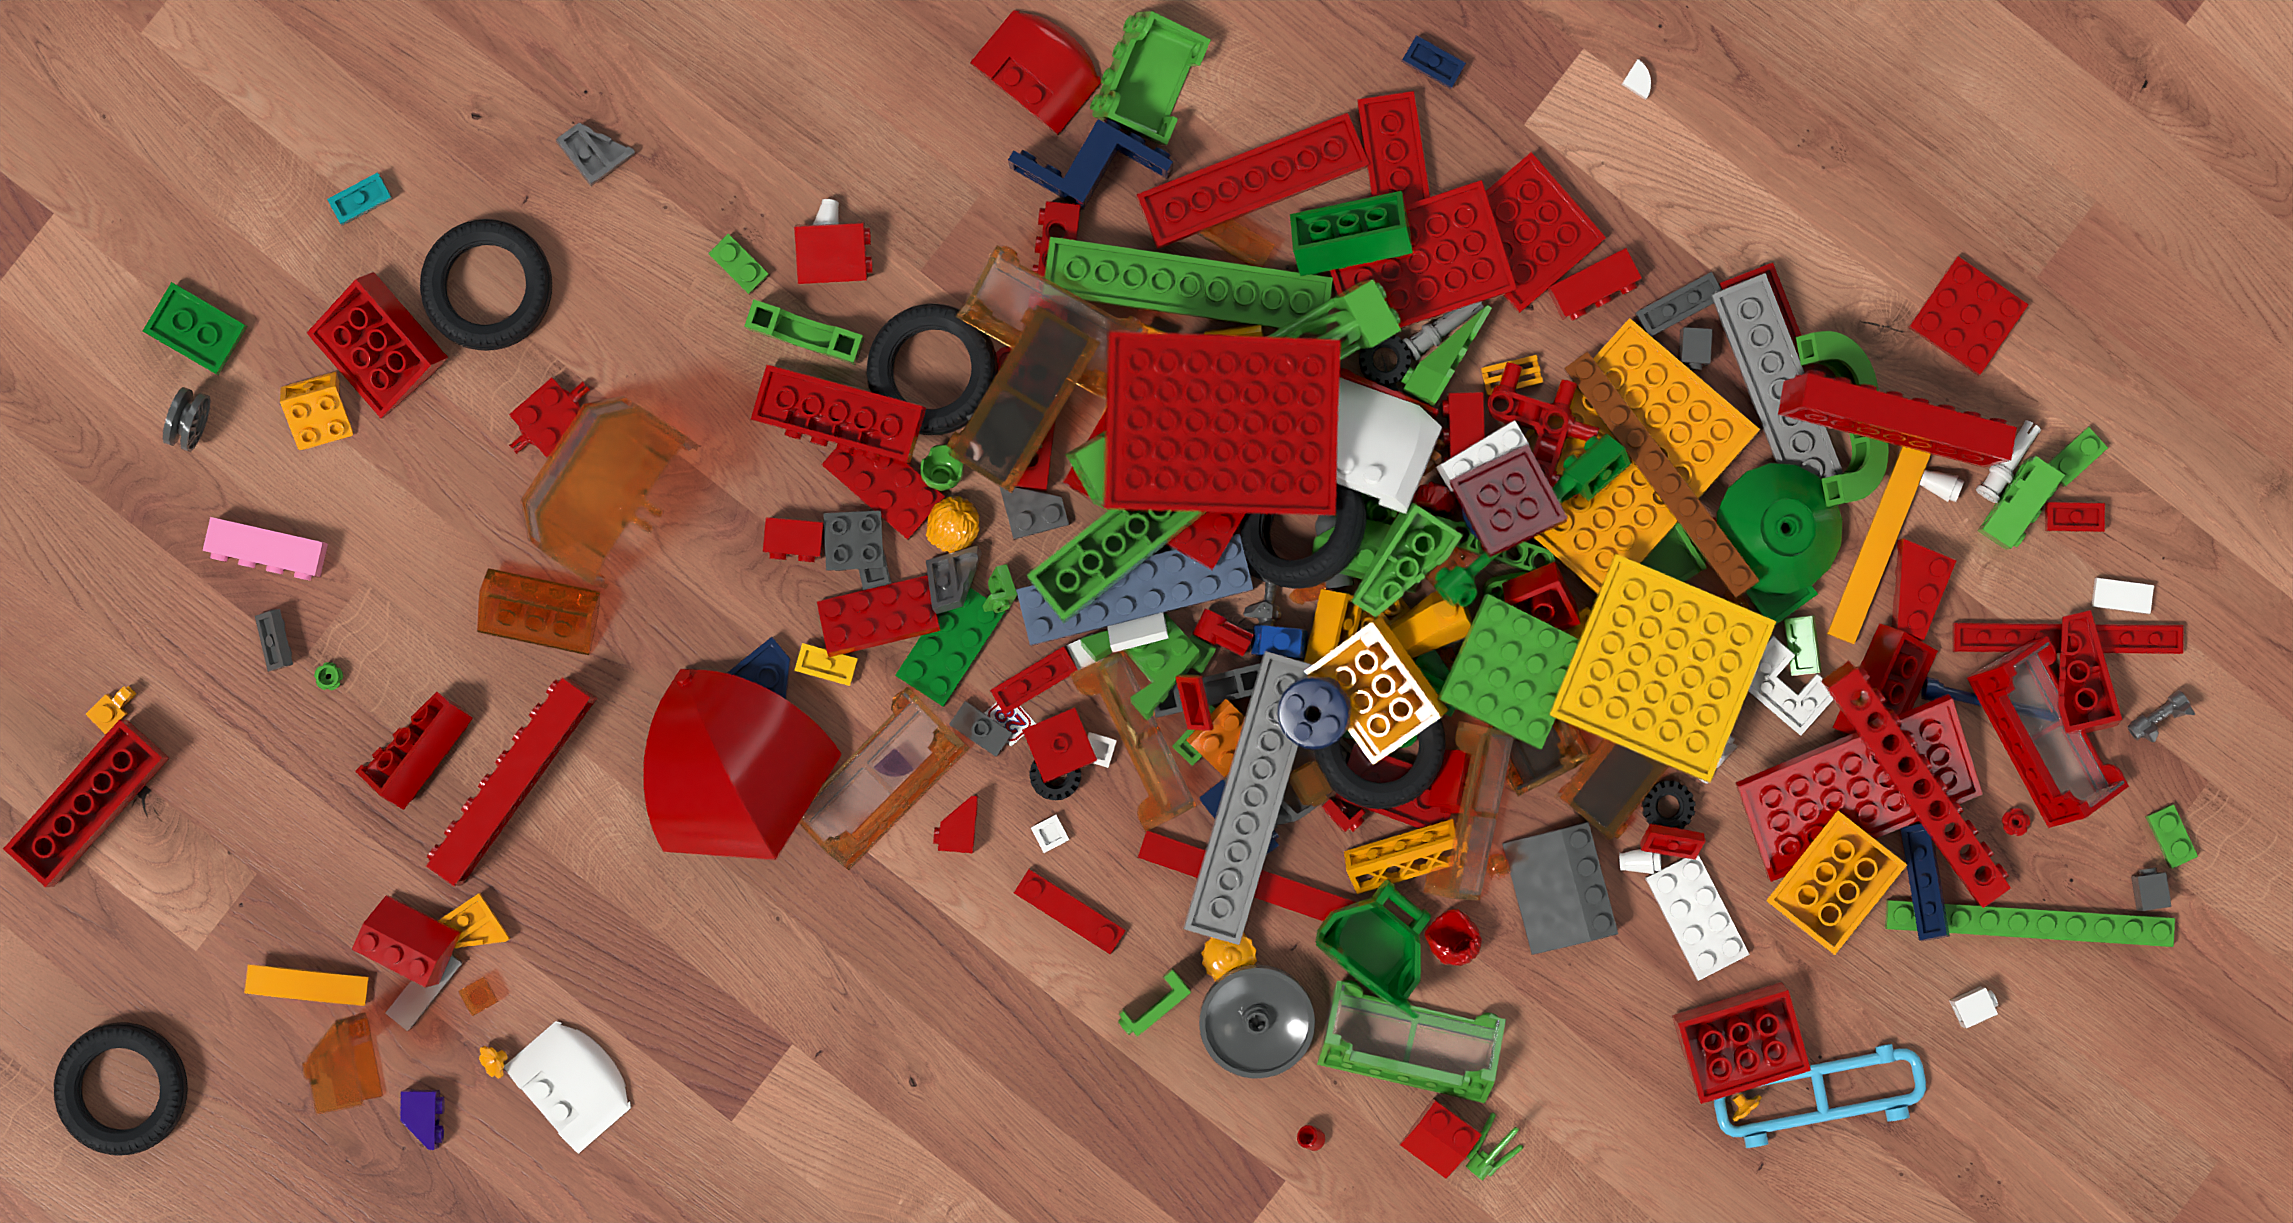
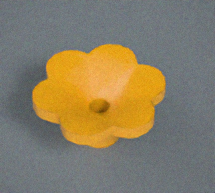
M487 1046L480 1047L481 1055L479 1060L485 1067L487 1074L498 1079L504 1076L503 1062L508 1058L506 1052L503 1050L496 1052L494 1048H488Z
M1741 1092L1732 1099L1738 1106L1732 1119L1737 1121L1740 1118L1746 1117L1751 1110L1759 1105L1762 1097L1757 1095L1746 1099Z

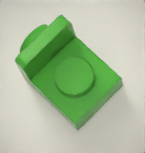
M1006 564L996 566L988 580L991 595L988 596L983 604L984 612L994 610V612L999 613L1006 611L1017 597V592Z

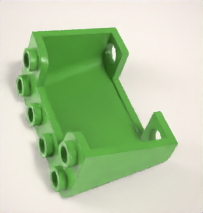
M1153 11L1137 12L1133 16H1128L1124 23L1123 31L1125 33L1121 42L1119 41L1113 49V62L1111 67L1107 68L1102 76L1101 83L1103 86L1100 93L1094 96L1090 109L1093 110L1092 116L1102 121L1109 119L1118 124L1121 129L1160 145H1167L1178 118L1170 116L1190 67L1201 65L1211 39Z

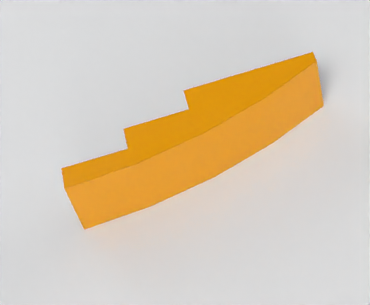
M247 964L244 993L365 1006L368 977Z

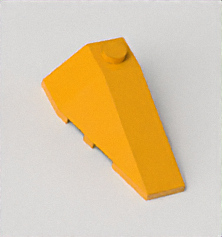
M1435 591L1390 625L1389 628L1409 656L1414 658L1466 637L1473 621L1467 606L1461 607L1459 604L1451 606L1441 597L1438 591Z

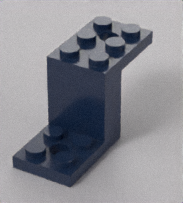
M1099 119L1096 121L1064 179L1061 176V171L1049 164L1045 168L1037 164L1035 156L1024 150H1021L1020 153L1013 150L1008 159L1010 169L1066 201L1080 205L1082 210L1088 204L1117 151L1166 179L1173 170V161L1170 159L1171 155L1158 147L1155 150L1145 145L1146 141L1138 135L1131 133L1127 136L1120 131L1121 127L1109 119H1106L1104 122Z

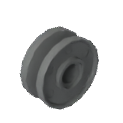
M182 387L175 395L166 416L163 428V443L174 446L181 437V449L191 452L198 444L204 431L210 411V396L200 393L193 401L192 390Z

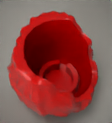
M1432 481L1420 485L1412 500V503L1432 516H1440L1446 519H1450L1457 509L1456 498L1449 488Z
M1459 909L1443 912L1441 916L1437 917L1428 926L1424 935L1432 953L1445 965H1466L1476 958L1481 948L1482 938L1478 927L1470 920L1467 914Z

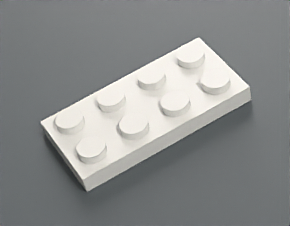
M1699 855L1695 860L1683 858L1661 869V871L1645 877L1698 981L1750 955Z

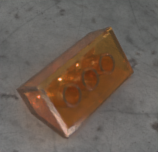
M488 568L479 591L477 632L589 656L599 614L601 592Z

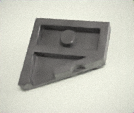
M577 123L556 139V143L590 186L597 183L635 155V151L628 146L626 148L612 141V138L593 132L591 128L581 123Z
M1006 485L1000 486L1014 540L1069 525L1062 497Z

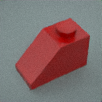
M972 795L940 822V827L934 828L933 844H938V851L971 854L974 852L978 796Z

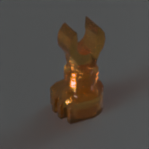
M1491 854L1487 857L1485 869L1491 880H1494L1495 877L1497 880H1500L1501 876L1505 878L1506 874L1511 873L1508 860L1502 854Z

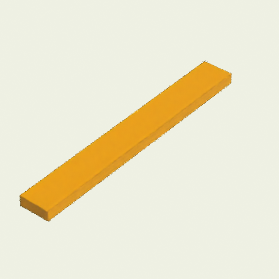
M1901 447L1826 633L1827 635L1852 645L1855 644L1931 454Z

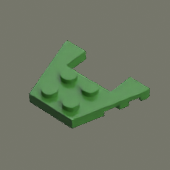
M1166 613L1163 614L1168 633L1167 639L1123 650L1152 682L1130 697L1132 705L1146 721L1154 714V709L1160 702L1163 703L1169 696L1168 692L1176 684L1175 676L1178 674L1186 675L1200 658L1199 649ZM1108 630L1080 640L1083 649L1096 663L1112 653Z

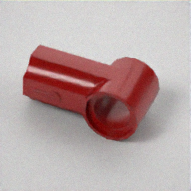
M1205 608L1192 634L1213 645L1218 644L1243 657L1254 635L1227 622L1228 619Z

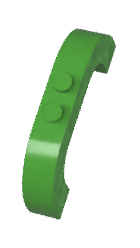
M1833 331L1813 332L1796 337L1801 366L1822 364L1831 369L1836 377L1847 378L1851 380V384L1860 386V384L1874 385L1877 387V391H1879L1876 375L1870 360L1862 348L1849 337ZM1849 433L1852 445V458L1848 468L1842 474L1822 478L1827 507L1861 500L1870 495L1879 486L1887 468L1888 443Z

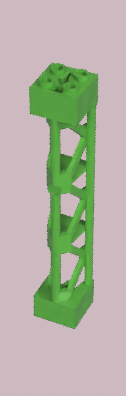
M1374 280L1357 283L1268 337L1298 338L1305 332L1336 321L1340 326L1317 339L1339 340L1345 336L1346 340L1340 343V360L1359 349L1372 348L1401 331L1398 325L1400 318L1393 308L1389 309L1385 302L1386 293L1383 287L1378 282L1375 283ZM1334 307L1340 310V312L1312 321ZM1105 432L1065 454L1094 505H1103Z

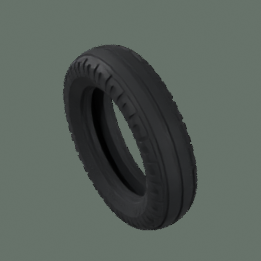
M478 219L455 226L435 242L423 263L420 276V293L429 319L449 340L474 350H498L522 341L541 323L551 300L552 275L543 250L529 234L519 227L504 221ZM483 245L498 246L510 251L522 265L526 279L525 294L517 310L505 320L488 325L471 323L459 316L452 307L447 294L448 274L454 262L464 252Z
M922 304L903 310L892 317L880 329L869 351L867 380L870 392L907 402L896 387L893 372L895 358L902 345L912 336L927 330H942L957 336L965 345L970 356L971 376L969 383L961 396L951 404L938 409H926L919 432L922 435H942L965 427L970 423L966 417L967 415L983 411L987 406L996 387L998 362L994 345L988 333L972 316L949 305Z
M1336 483L1337 518L1334 530L1327 542L1317 552L1299 560H1286L1276 555L1270 538L1271 526L1276 514L1246 513L1241 522V540L1248 561L1263 578L1285 588H1310L1331 580L1347 567V564L1352 561L1362 543L1366 529V509L1361 492Z
M1441 718L1418 733L1419 749L1413 766L1398 780L1387 783L1370 782L1356 775L1348 767L1342 756L1340 739L1328 747L1314 749V754L1322 776L1340 796L1356 805L1367 808H1393L1414 800L1433 783L1440 771L1445 755V731Z
M127 1022L101 1025L81 1035L64 1053L57 1067L54 1079L55 1106L65 1128L84 1146L108 1155L121 1156L140 1153L164 1140L179 1122L188 1094L185 1067L179 1054L170 1042L148 1027ZM124 1048L141 1054L152 1064L159 1079L160 1094L157 1106L151 1116L135 1128L114 1129L103 1125L90 1114L83 1100L82 1081L86 1069L98 1055L109 1049Z

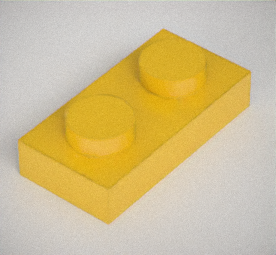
M802 643L794 671L851 686L858 658L843 654L829 657L827 650Z

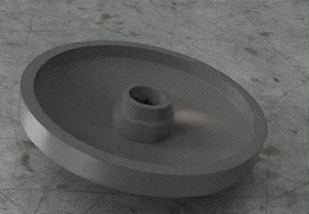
M1247 965L1224 974L1210 987L1200 1008L1199 1026L1203 1044L1209 1055L1218 1065L1230 1073L1241 1077L1268 1078L1290 1069L1304 1056L1314 1035L1315 1017L1309 995L1293 976L1272 966Z

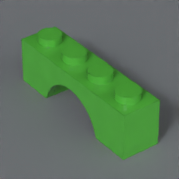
M754 299L744 326L749 331L855 366L865 340L861 334L819 323Z

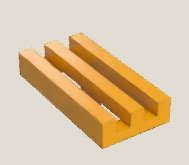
M1537 355L1508 361L1517 365L1532 363V368L1522 370L1520 376L1534 373L1535 379L1518 382L1516 389L1543 383ZM1507 362L1480 369L1487 396H1490L1493 390L1490 384L1499 382L1502 375L1489 378L1488 373L1505 369Z

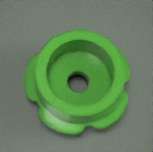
M326 662L315 671L316 684L323 690H335L340 686L343 672L334 663ZM331 674V679H327L326 675Z

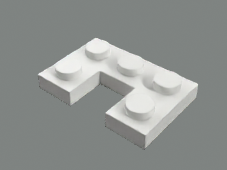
M1772 636L1766 645L1748 691L1801 736L1832 702L1833 698L1821 683L1823 678L1818 673L1814 675L1798 694L1777 677L1794 658L1795 654L1777 638Z

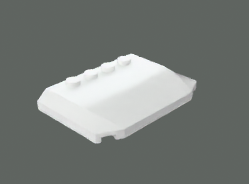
M1339 377L1336 483L1380 499L1379 505L1407 514L1440 436L1442 427L1419 405Z

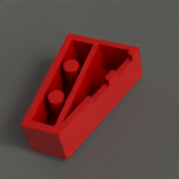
M1903 538L1897 540L1898 553L1897 567L1895 568L1896 583L1893 598L1892 628L1904 631L1923 641L1957 560Z

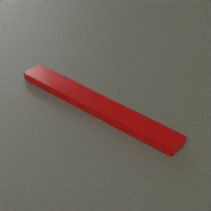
M1953 623L1952 652H2012L2029 641L2048 636L2055 647L2056 653H2060L2062 624ZM2095 624L2103 653L2183 654L2184 625Z
M1147 830L1137 858L1198 878L1206 850ZM1261 870L1254 898L1324 921L1331 911L1357 903Z

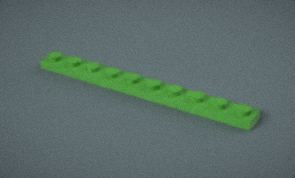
M1886 900L1885 929L1917 931L1913 902ZM1945 904L1949 933L2174 947L2175 918L1989 906L1982 908L1981 906Z

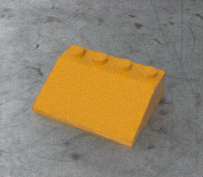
M1381 616L1305 670L1308 676L1331 677L1339 682L1341 688L1351 701L1350 725L1347 730L1373 765L1449 711L1444 702L1438 700L1439 696Z
M1837 811L1766 901L1835 955L1907 864L1841 812Z

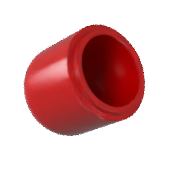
M1305 1125L1298 1131L1297 1141L1301 1147L1317 1151L1325 1144V1134L1316 1127Z

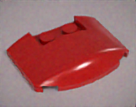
M1016 10L1010 13L970 62L973 67L1057 135L1060 134L1101 84L1100 77H1097L1091 58L1069 33L1043 17L1020 13V11Z

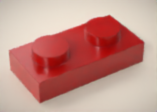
M2046 502L2045 531L2105 532V503Z
M1649 824L1640 841L1641 851L1695 860L1705 843V836L1702 832Z

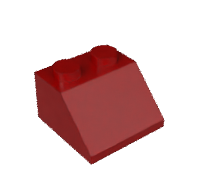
M1433 1098L1399 1145L1447 1179L1467 1157L1482 1134Z

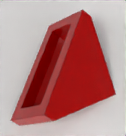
M1181 674L1175 676L1187 729L1203 731L1214 729L1202 676Z

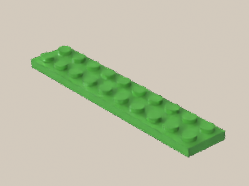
M1050 237L1042 295L1281 329L1330 300L1333 278L1311 274L1300 276V273ZM1329 311L1315 318L1312 321L1328 316ZM1327 325L1305 333L1324 335L1326 334Z

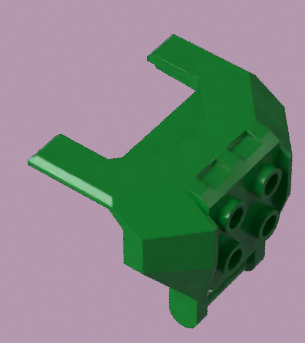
M1385 880L1371 898L1331 911L1317 929L1315 942L1316 946L1326 956L1388 1004L1411 1018L1419 1017L1417 1013L1410 1009L1411 1003L1407 999L1421 981V943L1419 934L1432 915L1426 909L1421 910L1398 892L1392 882ZM1388 898L1414 918L1409 925H1406L1382 906Z

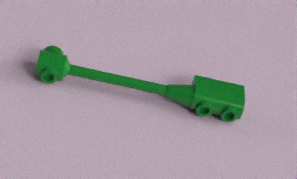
M1605 434L1600 439L1596 436L1589 438L1584 446L1586 452L1579 458L1575 455L1569 456L1563 464L1565 470L1552 488L1559 503L1565 502L1578 493L1590 501L1631 464L1626 449L1608 434ZM1484 552L1467 568L1456 565L1451 570L1447 567L1440 569L1435 576L1437 583L1434 586L1436 590L1451 606L1459 604L1461 607L1469 605L1477 594L1474 576L1499 554L1489 558L1486 552Z

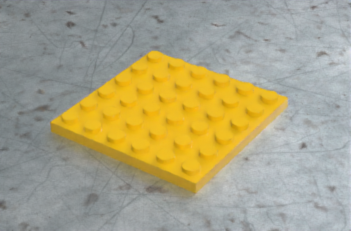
M1615 554L1548 715L1701 780L1711 782L1776 621Z

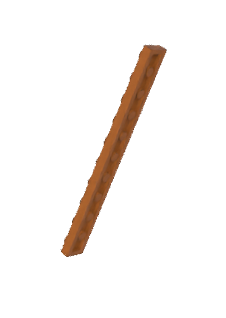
M1588 351L1566 366L1564 371L1577 384L1579 391L1618 443L1626 449L1630 459L1734 598H1738L1759 583V579Z

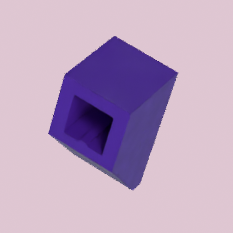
M405 1089L401 1091L400 1121L428 1150L439 1148V1143H443L444 1127L439 1126L440 1114L444 1113L445 1101L444 1097H440V1090Z

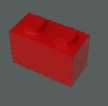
M766 517L763 552L769 553V559L786 560L787 555L798 556V561L815 563V558H822L824 542L823 522Z

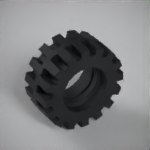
M1392 335L1372 348L1361 349L1359 364L1362 374L1367 379L1376 381L1379 385L1388 386L1397 383L1405 376L1410 367L1411 354L1405 341L1403 342L1400 337ZM1380 348H1389L1396 354L1397 364L1390 371H1380L1373 363V355Z

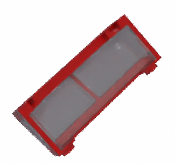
M2048 636L2027 642L1974 672L1967 679L2047 827L2051 828L2087 818L2127 789L2129 785L2118 767L2112 764L2103 765L2086 733L2065 734L2057 707L2059 682L2049 666L2056 661V651Z

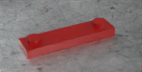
M1028 869L1014 891V894L1108 954L1112 953L1126 931L1031 869Z

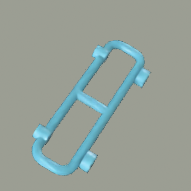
M1892 1044L1875 1047L1876 1053L1810 1065L1811 1071L1766 1084L1771 1085L1811 1077L1818 1111L1734 1126L1729 1121L1725 1103L1726 1097L1714 1100L1717 1122L1725 1134L1731 1137H1744L1746 1148H1753L1769 1144L1767 1132L1885 1110L1887 1122L1910 1118L1908 1106L1919 1102L1926 1091L1923 1064L1920 1057L1909 1049L1899 1048L1893 1050ZM1898 1060H1906L1911 1064L1915 1088L1911 1093L1829 1109L1822 1075Z

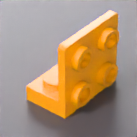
M336 371L281 387L280 404L298 450L308 449L353 435L352 426L339 395L340 381Z

